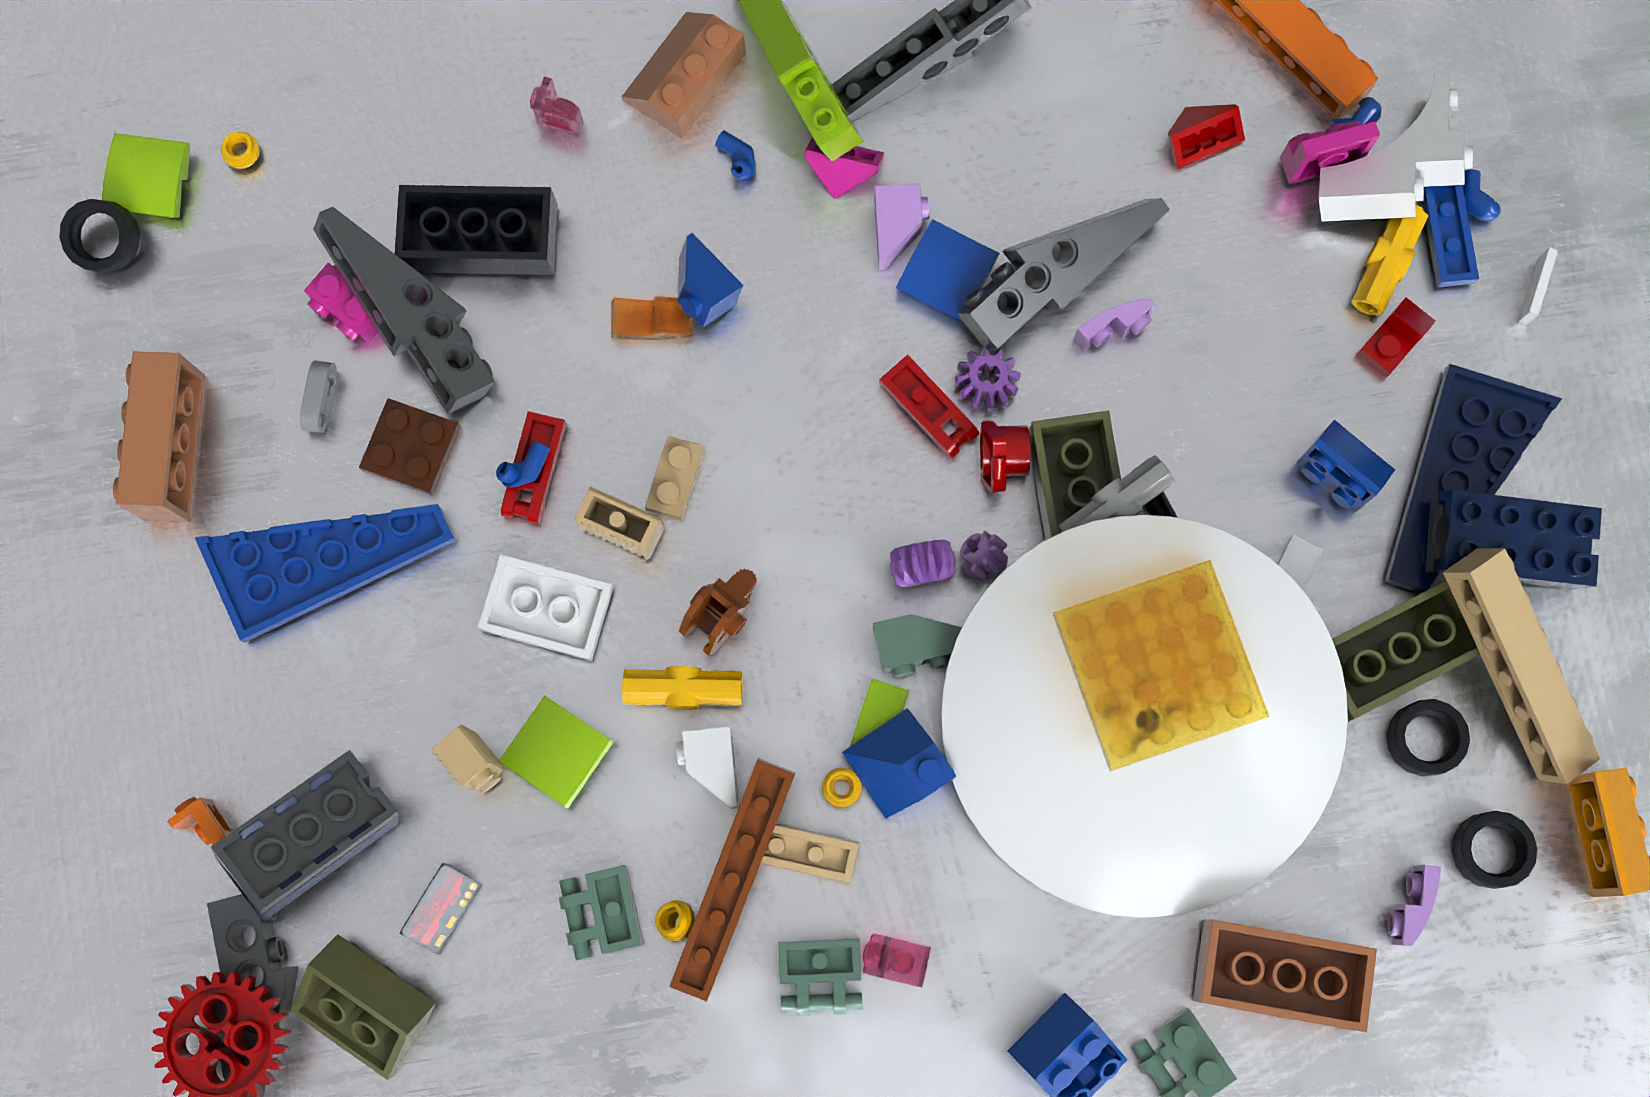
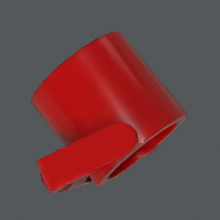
M983 421L981 423V481L990 493L1005 492L1006 476L1029 475L1030 435L1028 425L997 426L993 421Z

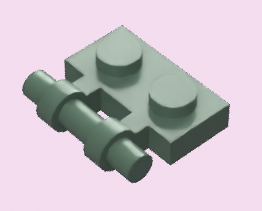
M626 865L585 874L587 891H577L575 877L559 881L562 897H559L561 910L565 909L570 931L566 933L568 946H573L575 960L591 957L588 941L599 939L601 954L643 944ZM591 903L596 926L585 929L581 905Z
M859 939L778 942L780 984L796 983L797 995L781 996V1012H798V1016H809L810 1011L834 1010V1014H847L846 1010L863 1009L862 992L846 993L845 981L861 980ZM833 982V994L809 995V983Z
M1186 1008L1154 1030L1163 1044L1161 1047L1154 1051L1146 1038L1132 1047L1141 1060L1138 1064L1145 1075L1150 1073L1162 1091L1160 1097H1185L1192 1089L1198 1097H1212L1237 1080L1189 1008ZM1171 1057L1184 1075L1177 1082L1173 1080L1163 1065Z

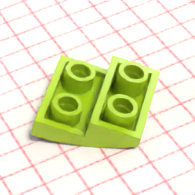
M114 133L105 168L102 200L116 202L132 213L180 218L182 180H188L190 143Z
M544 695L499 761L558 803L569 808L614 742Z

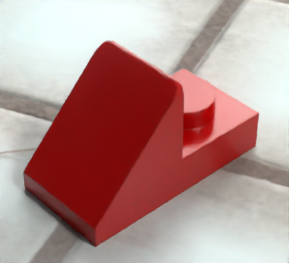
M1405 297L1357 354L1387 378L1411 349L1423 338L1436 320Z

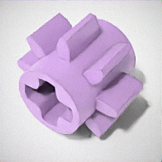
M984 531L982 534L976 533L971 535L961 547L960 556L966 560L962 564L961 569L972 578L978 577L982 582L986 578H996L1005 570L1008 563V556L1003 552L1007 547V543L996 534L991 536L987 531Z

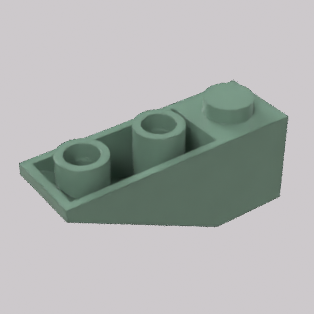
M913 614L873 623V633L883 674L892 672L893 678L916 673L915 667L930 663L931 669L948 666L955 641L962 627Z

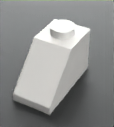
M731 727L682 731L683 741L676 742L678 765H685V770L690 776L729 808L738 809L739 797Z

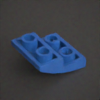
M932 219L910 258L896 289L963 322L957 315V312L965 306L963 300L973 290L984 286L1000 253Z

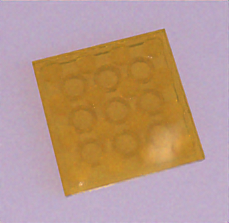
M1211 560L1053 613L1110 772L1270 717Z

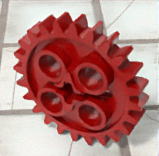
M213 972L211 982L206 976L196 977V988L191 984L180 986L184 998L178 996L168 998L174 1010L159 1012L158 1016L167 1023L165 1027L153 1029V1033L163 1037V1043L151 1047V1050L163 1052L164 1058L154 1065L155 1068L167 1067L169 1070L162 1083L165 1084L173 1081L178 1083L174 1089L173 1096H180L188 1091V1097H248L247 1092L252 1097H260L263 1095L260 1082L265 1085H272L276 1082L270 1070L285 1068V1064L277 1059L278 1054L290 1051L291 1048L281 1044L280 1041L281 1037H285L292 1032L290 1029L280 1028L279 1025L281 1021L289 1016L288 1013L276 1014L274 1011L281 1001L280 997L269 1000L265 998L270 989L269 985H262L254 990L256 977L254 976L246 977L241 983L240 972H230L227 980L223 972ZM219 999L227 1006V1015L223 1021L217 1020L213 1013L214 1005ZM196 1015L199 1016L201 1022H202L207 1028H205V1027H203V1026H199V1025L195 1022L194 1018H195ZM248 1026L254 1027L258 1032V1042L253 1048L249 1047L244 1040V1032ZM225 1032L226 1036L223 1042L228 1047L219 1048L218 1045L221 1039L216 1034ZM191 1033L198 1037L200 1043L195 1055L191 1054L186 1047V1039ZM237 1053L245 1055L250 1061L249 1065H245L243 1059ZM222 1059L227 1061L231 1069L230 1076L226 1082L219 1078L216 1071L217 1065Z

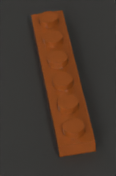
M757 759L669 987L707 1002L796 772L763 759Z

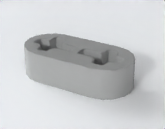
M314 360L310 365L300 410V427L304 431L323 433L327 428L337 381L335 363Z

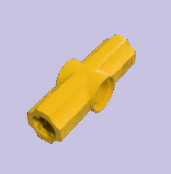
M1416 205V217L1389 218L1382 236L1378 237L1364 264L1366 271L1351 301V304L1356 307L1357 311L1368 316L1376 315L1379 317L1384 313L1397 283L1403 279L1414 258L1415 251H1413V248L1428 218V214L1423 211L1422 207Z
M691 666L666 667V670L624 669L622 678L623 704L665 705V708L699 709L700 706H742L743 673L736 670L701 671V668Z

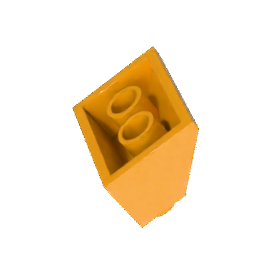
M1627 767L1579 775L1566 784L1592 897L1627 896L1649 891L1650 856L1647 855L1644 842L1647 831L1644 820L1637 812L1634 800L1637 797V787L1634 779L1629 776Z

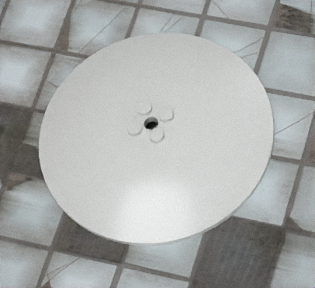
M1155 515L1117 516L1091 521L1067 529L1042 541L1022 554L1003 570L983 592L968 614L957 636L948 661L941 708L942 737L946 760L957 776L952 779L955 790L967 815L997 855L1028 881L1064 901L1094 911L1135 917L1169 916L1192 912L1218 904L1244 892L1266 878L1284 863L1313 829L1332 795L1341 769L1348 723L1345 682L1334 642L1322 617L1309 597L1292 577L1264 553L1223 530L1195 521ZM1146 709L1153 710L1158 715L1157 726L1148 732L1139 730L1135 723L1138 713Z

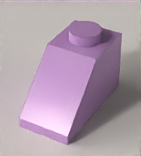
M920 184L875 186L874 202L879 271L887 270L920 235L922 220L929 219L928 196L921 197Z

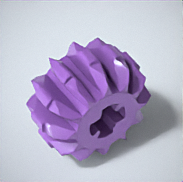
M985 345L982 347L981 357L976 352L970 350L967 353L968 362L960 361L957 365V370L961 374L955 377V385L964 387L960 391L959 397L961 400L973 397L971 408L977 409L981 401L985 402L986 411L992 412L994 401L1000 406L1005 407L1008 404L1007 396H1016L1018 388L1013 383L1020 380V372L1011 370L1015 366L1016 361L1014 358L1002 361L1004 353L1002 348L996 350L995 356L990 355V350ZM981 374H984L987 378L993 375L995 377L993 384L988 380L981 382Z
M944 539L913 543L895 548L890 552L891 575L894 577L895 584L902 588L951 579L956 573L954 551H952L950 542Z

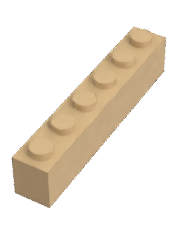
M1477 548L1445 570L1443 574L1538 780L1568 784L1600 760L1593 744V737L1584 724L1577 702L1569 691L1562 675V669L1555 660L1546 640V633L1536 618L1530 604V598L1521 585L1514 569V563L1508 556L1506 549Z

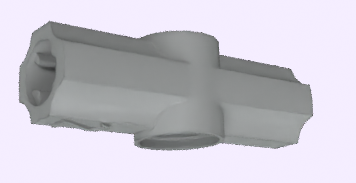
M1154 455L1133 469L1131 473L1121 480L1117 478L1101 489L1090 499V503L1061 523L1058 528L1063 532L1091 521L1117 516L1138 515L1143 510L1142 507L1176 481L1163 461Z

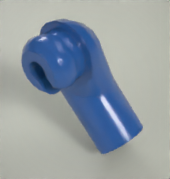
M1372 97L1363 98L1358 103L1360 107L1352 118L1331 119L1330 127L1340 123L1349 124L1357 121L1361 122V125L1374 121L1377 123L1382 113L1381 105Z
M723 130L718 136L715 146L731 155V173L736 179L742 181L750 179L756 170L753 148Z
M1474 169L1465 170L1463 191L1467 212L1481 221L1495 220L1499 216L1501 208L1492 197L1480 190L1481 172Z
M533 441L524 461L513 464L503 462L497 467V479L504 486L511 488L535 481L541 472L550 448Z

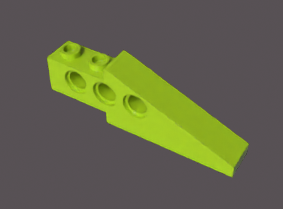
M738 0L777 78L785 87L818 147L831 161H834L862 143V137L839 100L830 80L784 1Z

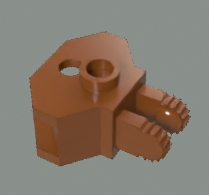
M744 568L736 572L726 583L719 578L715 583L701 587L692 598L691 606L685 613L678 632L683 636L691 635L699 627L709 635V642L704 647L703 652L708 656L715 654L729 636L734 638L745 626L747 619L744 617V614L750 603L751 592L757 583L756 574Z

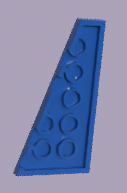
M439 504L391 510L389 513L354 515L351 518L338 520L325 519L274 526L266 530L230 532L229 535L215 537H194L238 638L244 643L457 541Z

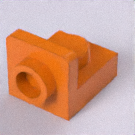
M192 797L182 802L174 810L176 815L167 821L171 828L182 830L197 822L194 829L199 838L207 845H214L234 831L214 801L201 797L198 799Z

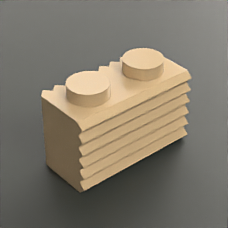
M592 487L588 489L575 516L576 523L583 532L587 531L589 535L594 534L596 538L601 537L603 541L608 540L610 544L615 543L617 547L622 546L624 550L629 549L631 553L636 552L638 557L643 555L645 560L651 558L665 528L660 517Z
M464 725L458 726L432 748L431 754L437 756L436 760L442 762V766L447 768V773L452 774V779L457 780V785L473 791L480 790L484 793L500 781L501 777L498 774L505 768L480 736Z

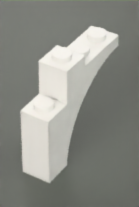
M1450 73L1434 74L1432 91L1424 109L1413 124L1397 139L1378 151L1358 160L1331 167H1321L1319 183L1321 221L1416 217V201H1424V187L1465 185V169H1473V145L1465 146V130H1458V117H1451V111H1458V88H1451Z

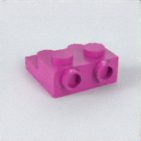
M1359 121L1349 124L1340 123L1329 127L1324 132L1303 133L1291 138L1280 156L1288 183L1293 184L1320 176L1321 167L1341 165L1367 156L1380 136L1376 122L1363 125Z
M327 263L304 289V292L310 298L307 305L325 319L330 314L339 321L335 327L352 341L358 336L369 344L378 334L377 329L336 265L332 266L330 263Z

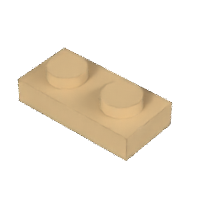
M667 436L645 504L646 511L683 521L705 452L703 445Z

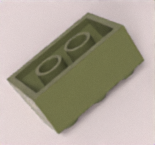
M337 934L308 964L290 1012L388 1080L425 1028L436 1002L430 999L422 990L414 988L401 979L389 967L381 965L368 956L356 944L348 942Z

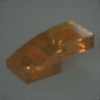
M654 296L652 300L614 297L611 301V338L655 340L689 338L692 336V318L685 314L681 305L677 302V298Z

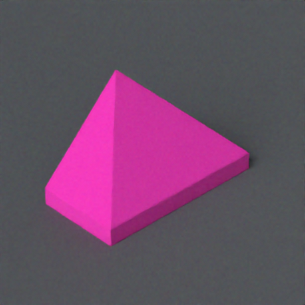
M812 136L805 149L804 157L835 199L877 174L883 161L884 152L856 146L836 160L831 161L818 147Z

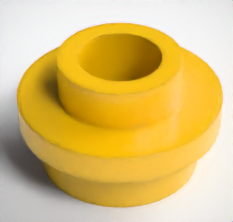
M246 132L230 133L223 140L221 147L223 159L228 165L236 169L250 167L256 162L260 153L258 142L252 135ZM240 148H247L244 154L236 156Z
M844 767L835 768L823 780V795L835 807H849L861 795V780L851 769ZM843 780L849 784L850 790L847 794L838 795L835 792L834 786L838 781Z
M670 901L663 904L657 911L655 917L656 927L662 937L667 940H683L689 935L694 924V912L691 906L683 901ZM679 917L678 923L675 926V921Z

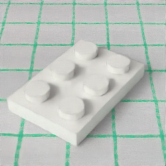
M500 554L477 629L592 661L614 586L610 583Z

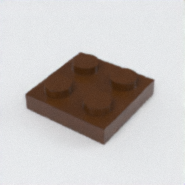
M387 398L359 469L433 496L461 426L458 422Z

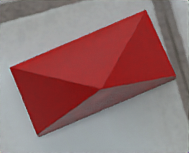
M1236 104L1185 107L1168 132L1174 164L1177 168H1181L1245 140L1240 110Z

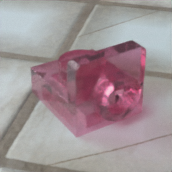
M544 76L541 86L534 88L530 99V108L534 112L537 124L580 136L584 125L580 108L564 98H557L555 100L557 92L553 80Z
M872 933L870 941L866 944L863 951V973L922 988L931 947Z

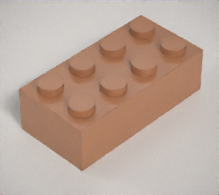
M133 351L132 362L128 364L125 374L126 383L129 388L127 401L123 403L121 409L124 433L123 439L119 440L117 446L120 469L119 477H116L113 483V496L116 500V505L142 520L190 522L205 374L180 353Z
M1213 919L1204 920L1193 1001L1367 1033L1377 949Z

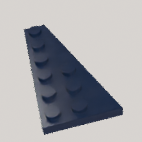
M1449 364L1445 368L1385 582L1418 593H1423L1430 588L1439 575L1437 573L1425 572L1431 494L1449 490H1460L1495 495L1520 460L1522 453L1539 433L1544 422L1558 406L1562 398L1453 364Z

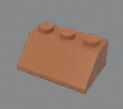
M686 12L622 95V100L682 139L745 56L744 34L713 14Z

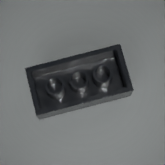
M399 185L394 254L419 273L554 275L558 203L551 187Z

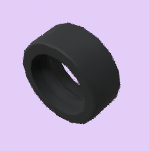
M88 199L77 202L66 212L60 223L59 238L64 253L72 263L85 270L112 272L124 268L134 259L139 249L140 231L136 219L128 209L116 202ZM97 213L112 217L117 223L119 230V244L114 253L105 258H95L88 254L81 240L82 227L86 219Z
M1436 699L1418 700L1398 710L1391 719L1386 734L1388 750L1395 762L1407 772L1419 776L1440 775L1454 769L1467 755L1470 744L1469 728L1462 714L1449 703ZM1429 714L1438 717L1450 731V748L1444 757L1436 761L1418 759L1410 752L1406 745L1405 732L1407 725L1419 715Z
M1490 811L1472 815L1460 824L1453 836L1452 854L1455 865L1467 880L1477 886L1491 889L1515 886L1530 875L1536 864L1538 848L1534 834L1523 820L1511 813ZM1484 827H1501L1514 838L1517 848L1516 861L1504 873H1488L1481 869L1474 861L1471 851L1472 840L1475 834Z

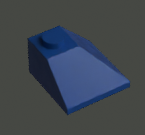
M908 708L842 751V754L861 780V783L885 819L923 800L957 777L934 741Z

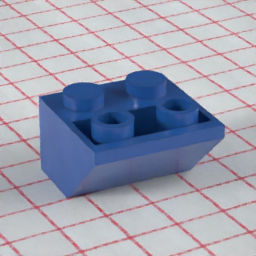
M1335 419L1296 462L1302 467L1301 471L1305 477L1316 484H1323L1332 492V498L1340 506L1346 509L1351 508L1355 512L1382 490L1395 471L1392 466Z
M1066 993L1007 1051L1050 1097H1092L1109 1079L1118 1073L1119 1069L1128 1060L1099 1025Z

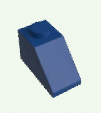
M691 233L686 237L679 256L677 302L681 305L687 316L694 318L704 328L735 306L744 285Z

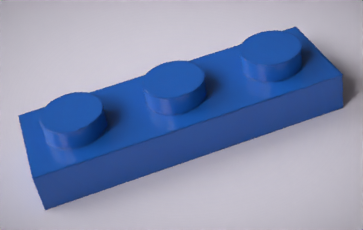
M1463 185L1424 187V201H1422L1423 211L1428 214L1426 228L1437 288L1475 284L1479 279Z

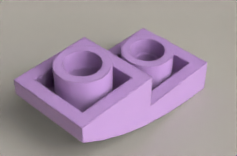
M1150 298L1113 307L1080 326L1073 340L1084 351L1092 343L1096 347L1104 343L1113 334L1112 329L1121 339L1131 331L1137 335L1151 323L1150 315L1156 304Z
M1417 865L1413 866V873L1410 872L1408 874L1406 892L1407 896L1411 897V904H1395L1394 911H1391L1388 917L1387 928L1389 936H1393L1392 945L1412 946L1421 934L1432 912L1437 896L1441 872L1440 866Z

